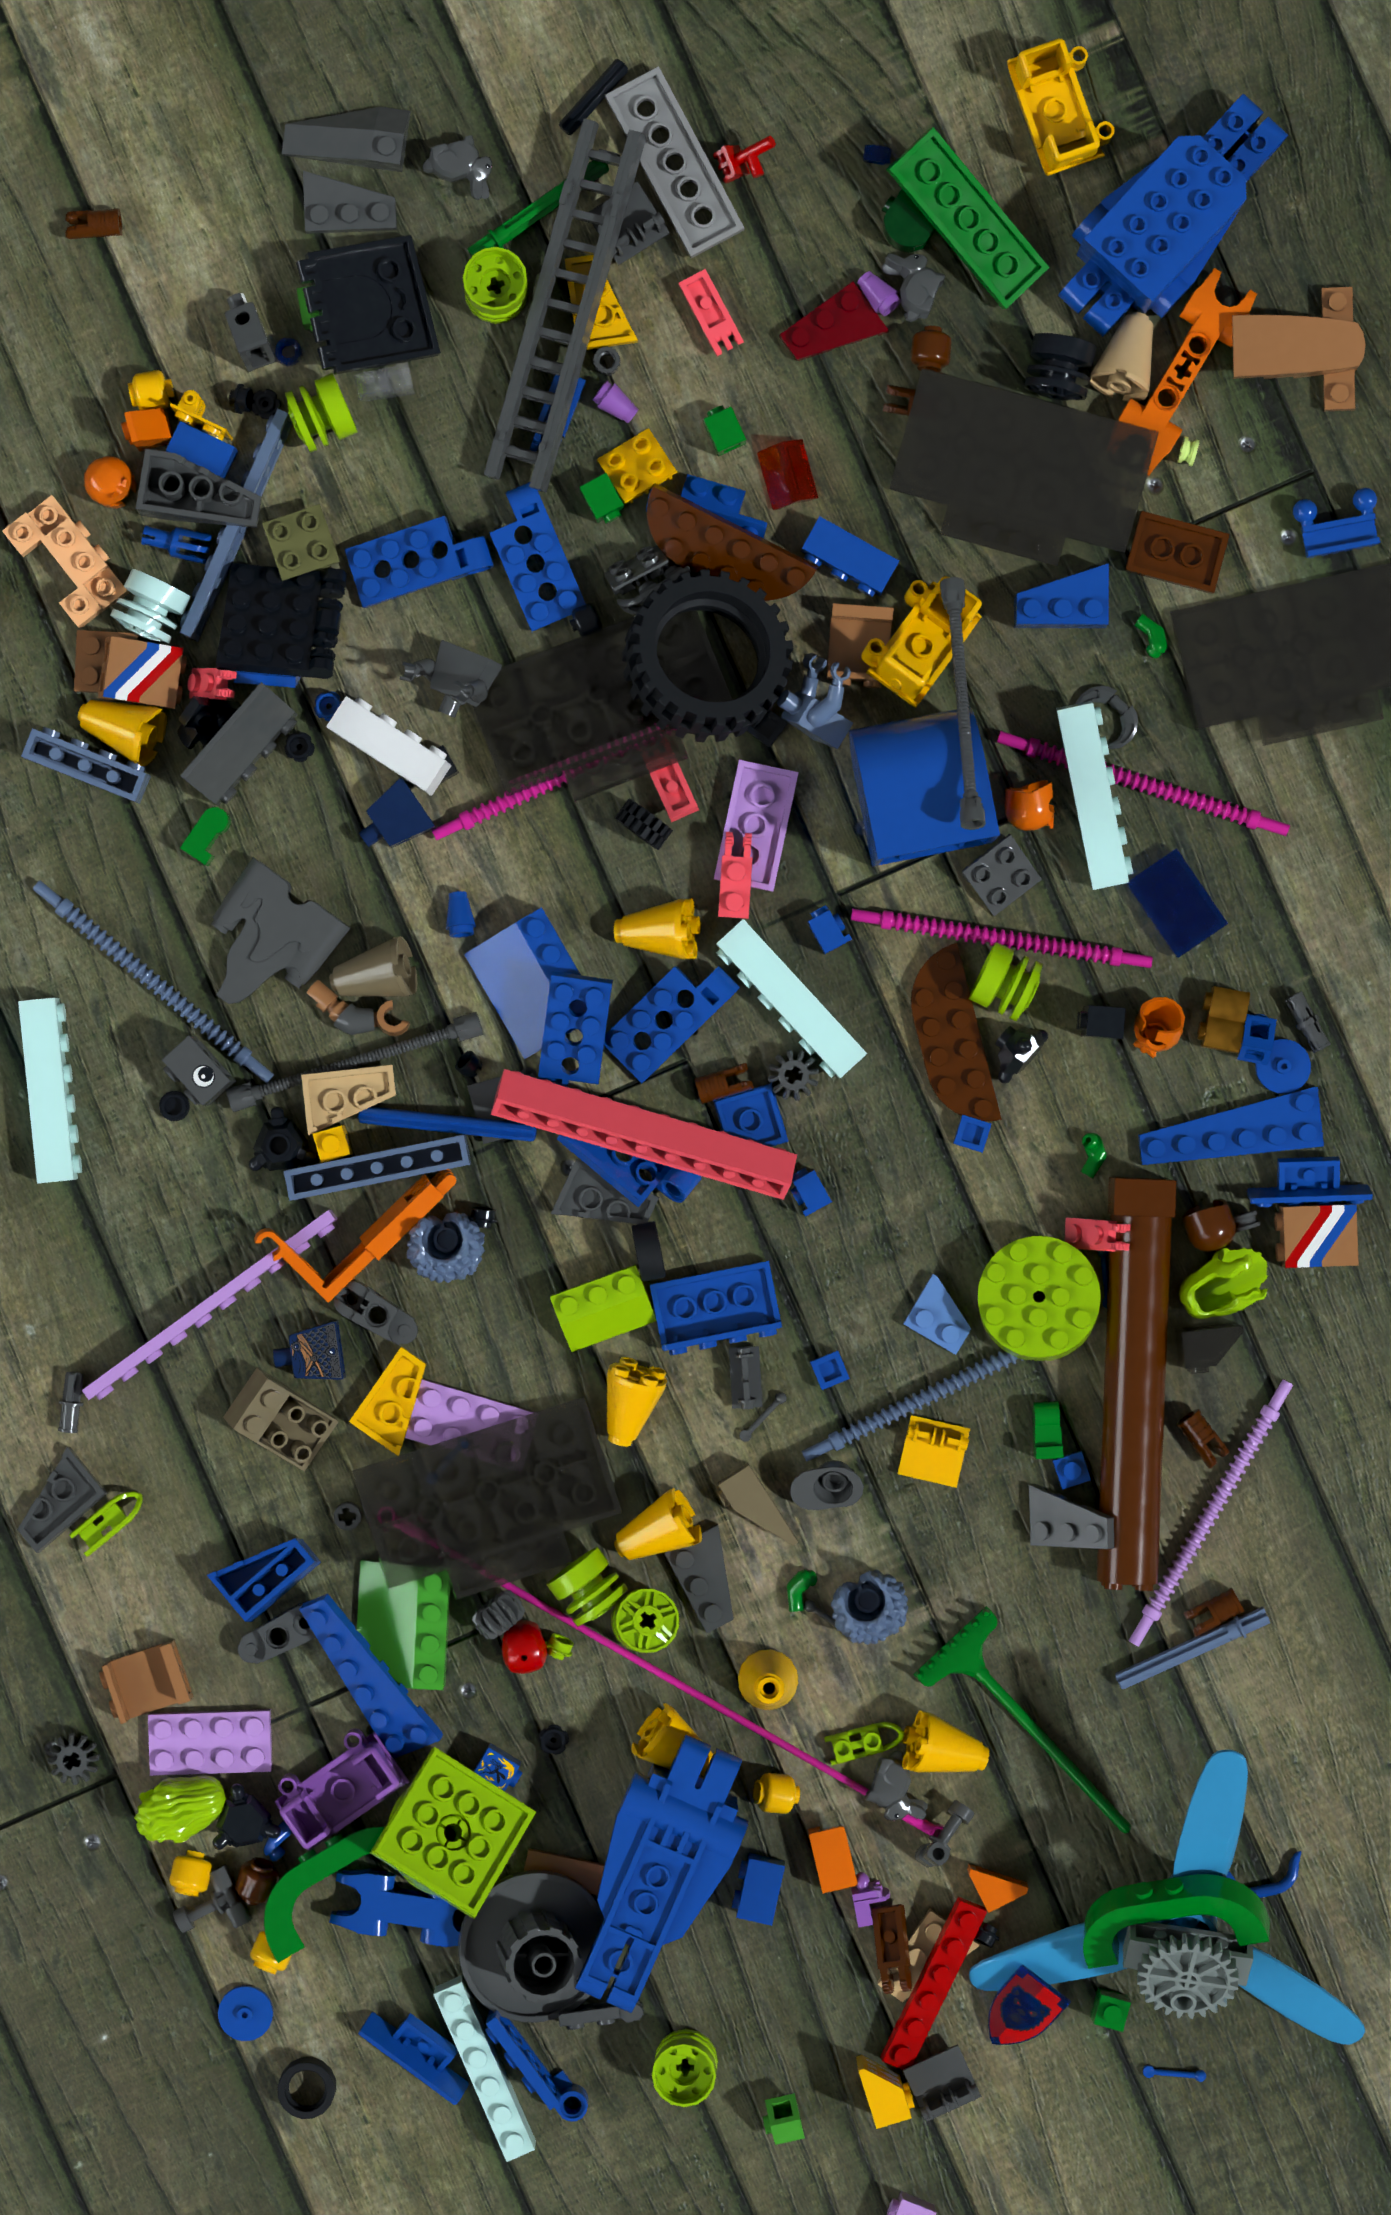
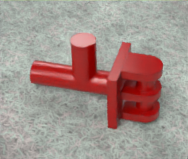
M768 136L743 150L740 149L739 145H725L721 147V150L715 152L713 157L718 159L720 164L718 170L723 171L725 176L722 178L723 182L729 183L741 176H747L750 174L749 169L753 178L764 175L758 155L776 146L773 137Z

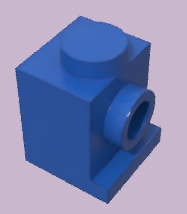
M826 905L810 913L813 919L807 923L824 955L852 940L850 934L843 936L841 931L846 928L839 914L832 915Z
M1247 1014L1237 1060L1263 1065L1268 1064L1273 1051L1277 1019L1268 1018L1263 1014Z
M805 1167L793 1174L792 1182L795 1187L791 1189V1192L798 1205L805 1203L807 1208L802 1210L805 1217L832 1202L814 1169L808 1172Z

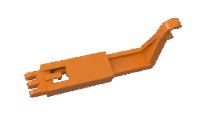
M450 1169L439 1171L431 1180L424 1174L359 1237L362 1242L324 1279L274 1230L270 1228L261 1229L256 1233L254 1242L261 1243L266 1237L272 1238L278 1244V1249L272 1252L273 1261L283 1258L329 1303L374 1258L379 1261L456 1184L457 1180Z

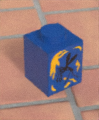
M491 1743L474 1769L475 1773L503 1791L507 1789L508 1785L514 1788L523 1773L518 1770L521 1765L520 1760Z

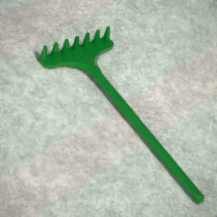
M987 1606L913 1674L927 1687L935 1685L949 1674L956 1673L974 1677L978 1682H981L1122 1833L1130 1832L1131 1824L989 1674L990 1671L985 1667L982 1655L983 1643L996 1628L998 1621L995 1614Z

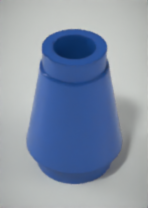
M457 891L449 893L446 930H449V935L453 938L472 936L474 934L473 928L476 927L467 898V892Z

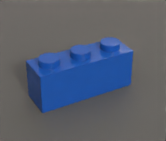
M820 516L801 549V552L805 554V560L818 567L821 564L832 569L830 574L843 582H846L848 579L859 584L857 589L870 597H873L874 594L881 596L899 564V560Z

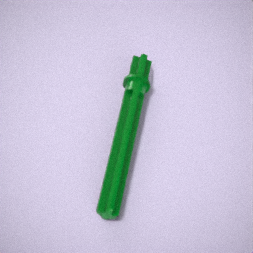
M592 160L588 163L584 180L595 182L608 173V165ZM564 181L493 231L491 229L487 230V235L467 248L470 256L472 257L485 248H503L506 243L558 208Z

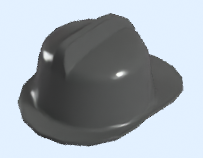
M832 1460L825 1462L817 1469L802 1472L795 1477L791 1484L790 1495L799 1507L807 1510L847 1507L859 1501L863 1495L864 1485L861 1478L846 1463Z

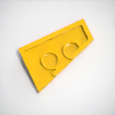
M586 255L564 259L566 270L588 276L594 256ZM607 279L587 350L638 343V339ZM568 281L571 303L580 306L585 285ZM573 314L574 324L577 317L576 314Z
M402 1346L349 1421L398 1457L400 1456L427 1364Z

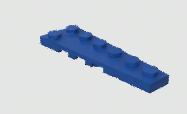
M1310 1087L1139 1134L1141 1165L1324 1147L1318 1087Z
M329 1594L303 1603L299 1609L371 1728L378 1735L391 1756L397 1758L440 1741L443 1736L442 1731L421 1706L417 1707L407 1696L409 1691L402 1683L398 1684L388 1673L390 1668L383 1660L379 1661L369 1650L371 1645L355 1629L353 1623Z

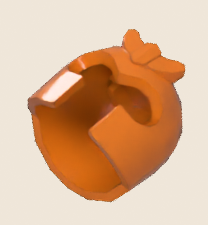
M105 456L95 459L88 466L84 474V487L88 495L95 502L107 508L117 509L126 506L121 500L129 495L130 489L136 493L137 482L133 472L124 461L116 457Z
M1041 780L1021 788H1005V814L1008 822L1013 827L1023 831L1037 830L1044 826H1049L1050 829H1053L1054 806L1049 804L1053 798L1052 782L1048 783V780Z
M1154 997L1144 1002L1134 1021V1033L1137 1040L1133 1045L1139 1048L1142 1053H1147L1152 1058L1156 1057L1157 1052L1166 1051L1175 1046L1183 1033L1185 1015L1182 1007L1176 1001L1167 997Z

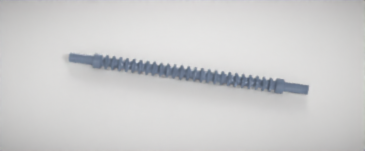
M41 880L36 883L33 890L55 908L57 915L61 918L66 917L67 923L73 922V928L79 927L81 929L80 934L86 933V938L88 940L92 938L94 945L99 944L101 951L107 950V956L113 955L114 962L120 961V967L126 966L128 968L127 973L133 972V978L139 977L141 984L146 983L148 990L151 988L154 990V995L160 994L161 1001L167 1000V1006L173 1005L174 1012L180 1011V1017L186 1016L188 1018L187 1023L193 1022L195 1029L198 1027L201 1029V1034L207 1033V1039H214V1045L220 1044L221 1051H228L227 1056L233 1055L234 1062L239 1066L245 1065L266 1084L273 1078L274 1074L251 1056V1050L246 1046L242 1048L240 1041L234 1042V1036L228 1037L226 1035L227 1030L221 1031V1026L219 1024L215 1026L213 1019L207 1020L206 1013L200 1014V1008L194 1009V1003H187V997L181 998L179 996L180 991L175 993L173 986L168 987L166 985V980L160 981L159 974L153 975L154 970H147L146 963H139L140 958L134 959L133 953L130 952L128 954L126 952L127 948H121L119 941L114 942L112 935L106 936V930L100 931L99 924L93 925V919L87 920V914L83 913L81 915L79 913L80 908L74 909V904L69 899L65 898L63 900Z
M999 1351L997 1357L991 1355L990 1360L983 1359V1363L980 1365L976 1362L975 1367L971 1368L968 1366L966 1372L959 1370L958 1376L951 1374V1379L944 1378V1382L941 1384L937 1381L936 1386L931 1387L929 1385L927 1391L920 1389L919 1395L912 1393V1398L905 1397V1401L902 1403L898 1400L896 1406L889 1404L888 1410L881 1408L880 1414L873 1412V1417L865 1416L866 1420L862 1422L859 1419L857 1425L850 1423L849 1429L842 1427V1432L834 1431L828 1434L829 1438L801 1452L806 1462L833 1449L835 1451L843 1449L845 1443L852 1444L853 1439L859 1441V1436L864 1435L867 1437V1432L872 1431V1433H875L877 1427L883 1429L884 1424L891 1425V1421L894 1419L898 1422L900 1416L906 1418L908 1412L914 1414L916 1408L922 1410L923 1405L930 1406V1402L933 1400L937 1403L939 1397L945 1399L947 1393L953 1395L955 1389L961 1391L962 1386L969 1387V1383L972 1381L976 1384L978 1378L984 1380L986 1374L992 1376L994 1370L1000 1372L1001 1367L1008 1368V1364L1011 1362L1015 1365L1016 1360L1020 1358L1014 1357L1007 1352L1002 1353Z

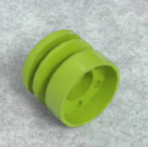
M499 247L482 249L471 257L465 266L463 274L466 303L471 312L482 321L494 324L508 322L517 317L525 307L528 297L526 268L520 258L510 250ZM497 285L501 289V293L495 294L491 286Z
M333 372L314 380L317 395L311 397L303 385L299 386L304 400L297 402L292 390L285 392L287 411L299 439L308 447L310 453L317 450L313 439L315 435L319 434L325 447L329 445L327 430L332 429L339 440L358 433Z
M995 942L977 977L969 1000L987 1008L994 998L997 997L1001 999L998 1013L1003 1015L1007 1006L1012 1004L1013 1007L1009 1019L1017 1021L1019 1016L1028 1008L1040 983V972L1043 964L1035 961L1030 971L1027 972L1025 968L1029 957L1024 956L1018 965L1014 966L1011 964L1014 950Z
M598 1546L569 1564L546 1584L558 1601L569 1596L573 1597L574 1600L565 1610L567 1614H571L579 1608L582 1609L573 1619L577 1627L588 1621L595 1620L616 1605L620 1597L628 1590L624 1582L611 1589L610 1585L619 1578L617 1572L604 1578L600 1574L608 1566L609 1561Z
M635 1589L624 1594L617 1601L611 1614V1628L616 1639L625 1648L640 1653L657 1652L667 1647L675 1638L679 1628V1612L674 1602L665 1593L655 1589ZM642 1613L653 1615V1619L650 1621L652 1624L651 1628L640 1626L639 1623L643 1620L641 1617Z
M689 2029L673 2031L663 2038L657 2047L652 2071L654 2088L662 2099L671 2105L688 2107L699 2104L709 2096L714 2088L718 2064L716 2048L710 2039L699 2031ZM682 2059H688L689 2068H684Z

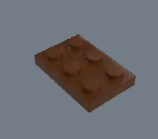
M1141 511L1125 571L1214 594L1230 534Z

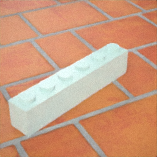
M1088 701L1056 708L1092 888L1096 890L1129 883L1128 875L1133 874L1130 856L1124 857L1122 845L1127 844L1124 826L1118 827L1116 815L1121 814L1118 796L1112 797L1110 785H1115L1112 766L1106 767L1104 755H1109L1106 736L1100 738L1098 726L1103 725L1100 706L1094 708L1093 702Z
M744 919L716 943L720 948L716 954L727 966L733 963L740 970L737 977L748 988L752 985L755 986L761 993L757 997L759 1001L769 1011L773 1007L781 1015L778 1021L789 1033L795 1030L802 1037L798 1043L810 1056L815 1052L823 1060L819 1066L831 1078L836 1074L840 1079L867 1054Z
M55 997L18 1001L37 1184L78 1179L77 1173H82V1163L80 1155H75L74 1143L79 1142L77 1125H72L71 1113L76 1111L74 1094H69L68 1082H72L73 1077L71 1064H66L65 1052H69L68 1034H63L62 1022L66 1021L64 1003L60 1004L59 998Z
M461 1975L436 1986L433 1995L506 2162L534 2151L536 2145L535 2137L497 2050L485 2031L486 2025L464 1976Z

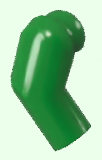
M1142 613L1134 626L1148 635L1149 645L1146 648L1147 654L1152 658H1159L1167 649L1165 631L1159 624Z
M1087 1133L1082 1138V1145L1088 1159L1080 1172L1094 1179L1105 1161L1107 1153L1102 1138L1096 1133Z
M805 1569L798 1571L788 1582L789 1612L804 1610L802 1594L810 1586H815L818 1580L817 1574L814 1571H807Z

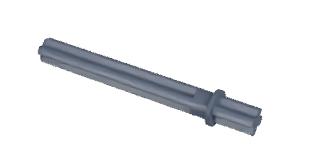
M1264 1607L1239 1618L1236 1615L1232 1621L1115 1674L1116 1680L1121 1689H1126L1241 1636L1246 1638V1634L1270 1624V1620Z

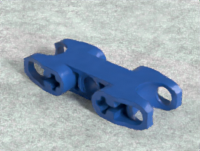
M371 1868L338 1870L336 1881L355 1888L361 1896V1904L354 1910L332 1911L329 1923L347 1928L358 1934L371 1936H386L388 1923L421 1928L420 1942L441 1947L458 1946L461 1927L457 1924L454 1917L457 1908L438 1896L425 1892L395 1888L396 1874L389 1871Z

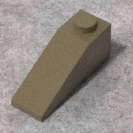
M749 1463L718 1482L720 1490L716 1493L725 1507L731 1505L737 1513L793 1546L798 1543L795 1534Z

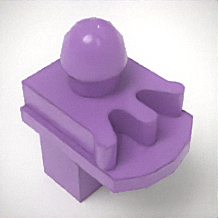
M859 1872L856 1875L858 1884L851 1887L858 1928L873 1925L869 1904L886 1901L890 1898V1890L882 1887L879 1880L870 1882L869 1877L864 1872Z

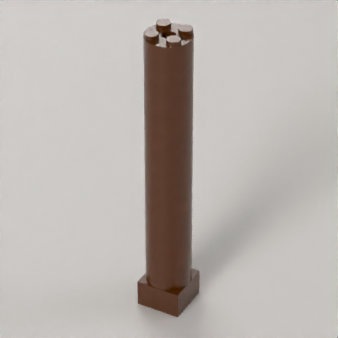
M1109 1177L1108 1213L1111 1214V1221H1117L1120 1224H1130V1231L1116 1233V1241L1130 1244L1129 1251H1109L1099 1511L1114 1517L1115 1548L1098 1549L1097 1581L1101 1582L1104 1589L1122 1590L1123 1585H1131L1138 1591H1153V1585L1158 1584L1172 1217L1176 1216L1177 1181L1171 1179Z

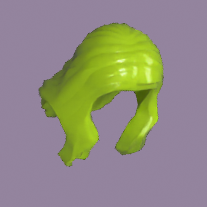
M1222 1248L1214 1253L1209 1262L1187 1276L1180 1286V1301L1187 1313L1197 1319L1225 1316L1243 1311L1254 1302L1264 1299L1268 1289L1261 1290L1259 1288L1261 1283L1268 1277L1267 1261L1261 1257L1262 1253L1254 1251L1252 1248H1240L1239 1250Z
M207 1775L168 1777L164 1779L154 1789L139 1794V1799L142 1803L138 1806V1813L134 1817L137 1821V1830L149 1841L157 1840L159 1843L165 1840H173L174 1843L185 1842L219 1819L227 1799L223 1785L215 1777Z

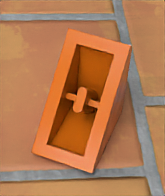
M968 1864L967 1871L988 1913L1028 1892L1027 1882Z

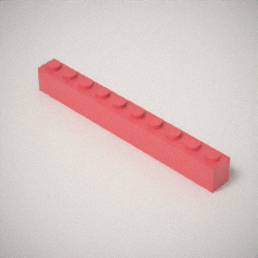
M504 1069L491 1111L493 1116L784 1200L792 1184L797 1154L787 1152L782 1148H773L760 1144L755 1140H746L732 1136L724 1131H715L693 1122L681 1121L671 1118L666 1114H657L643 1110L635 1105H626L613 1101L608 1097H599L585 1093L577 1088H568L554 1084L549 1080L537 1079L524 1075L519 1071Z

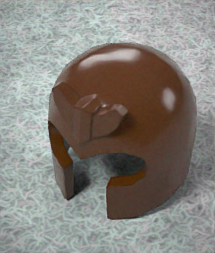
M1214 1199V1207L1201 1211L1199 1205H1196L1183 1215L1186 1233L1189 1241L1195 1248L1206 1252L1217 1251L1232 1242L1236 1225L1228 1204L1224 1199Z

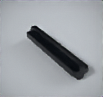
M615 59L560 121L559 127L566 134L572 135L583 123V119H587L603 101L605 94L611 92L627 74L628 67L625 63Z

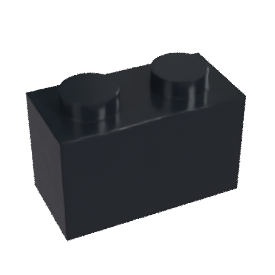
M1094 1005L1083 1006V1011L1077 1013L1076 1030H1081V1037L1123 1039L1126 1008Z

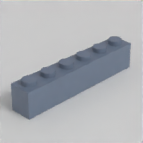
M460 1135L284 1171L289 1201L471 1165L472 1163L466 1135Z

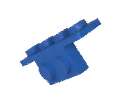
M687 474L681 497L762 538L765 536L767 522L739 514L746 491Z
M1338 1156L1278 1158L1277 1187L1247 1189L1250 1203L1258 1207L1273 1206V1203L1301 1206L1304 1202L1331 1205L1334 1201L1361 1204L1364 1203V1200L1373 1199V1193L1367 1184L1340 1185V1159Z
M372 2012L358 2032L362 2038L453 2105L460 2101L469 2086L468 2081L447 2067L458 2052L457 2047L411 2013L396 2029Z

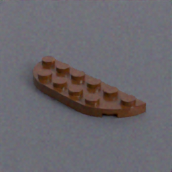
M654 483L647 505L649 529L660 550L681 567L689 566L695 574H698L700 569H709L710 576L718 577L721 570L730 572L729 579L739 582L741 577L750 581L747 585L748 588L754 592L761 588L767 593L764 598L765 601L781 599L797 592L815 574L818 568L815 564Z
M954 943L942 948L924 963L912 987L911 1012L927 1077L939 1100L960 1116L966 1115L981 1121L1002 1120L973 1004L969 1000L970 992L958 944Z

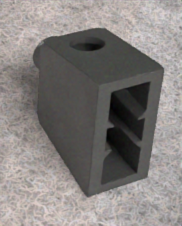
M243 293L230 296L227 299L230 310L224 314L237 350L248 372L277 362L254 303H247Z

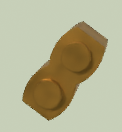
M1214 986L1211 992L1205 993L1203 1010H1207L1206 1022H1200L1197 1039L1202 1040L1201 1047L1236 1054L1240 1052L1250 999L1249 992Z

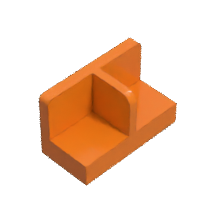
M819 1826L808 1829L822 1894L856 1886L858 1882L845 1827L837 1826L820 1830Z

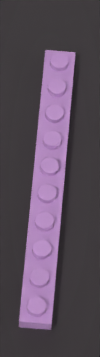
M330 1209L285 1242L298 1254H301L311 1246L308 1240L317 1234L321 1239L335 1229L332 1223L338 1218ZM278 1247L85 1387L82 1392L88 1400L95 1396L101 1400L114 1390L111 1385L121 1378L123 1382L127 1381L139 1372L136 1366L144 1360L148 1364L152 1363L163 1354L160 1349L170 1342L172 1346H175L188 1335L185 1330L194 1324L197 1328L201 1327L212 1319L209 1313L219 1306L221 1310H224L237 1300L234 1295L244 1288L246 1292H249L260 1284L259 1276L267 1270L272 1275L286 1265L283 1258L276 1261L272 1259V1252L276 1251Z

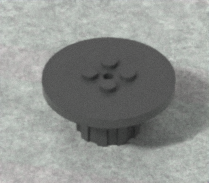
M522 1871L496 1881L476 1917L471 1918L465 1915L459 1933L458 1957L460 1967L472 1993L489 2010L493 2012L498 2010L502 2017L519 2022L549 2021L558 2018V2013L564 2011V2013L571 2012L579 2007L591 1996L575 1989V1985L578 1982L580 1972L604 1920L599 1904L581 1884L565 1875L552 1871Z

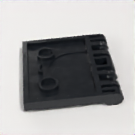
M232 563L216 668L220 670L321 679L331 678L333 676V661L336 654L329 648H335L338 643L337 636L339 635L341 623L340 612L343 604L337 599L345 595L344 588L346 587L347 573L341 569L328 568L324 571L314 570L282 581L277 567Z

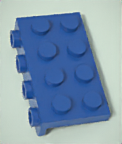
M769 1260L649 1284L662 1351L669 1350L670 1356L688 1352V1346L699 1344L700 1350L716 1347L718 1340L729 1339L730 1344L746 1341L748 1334L759 1333V1338L776 1335V1329L782 1328Z

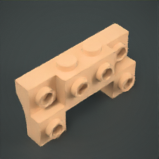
M53 495L49 496L29 513L25 512L2 530L23 557L43 543L78 588L59 602V604L80 629L100 613L117 603L118 598H124L130 593L106 563L110 559L99 544L93 547L87 539L91 535L80 520L74 523Z

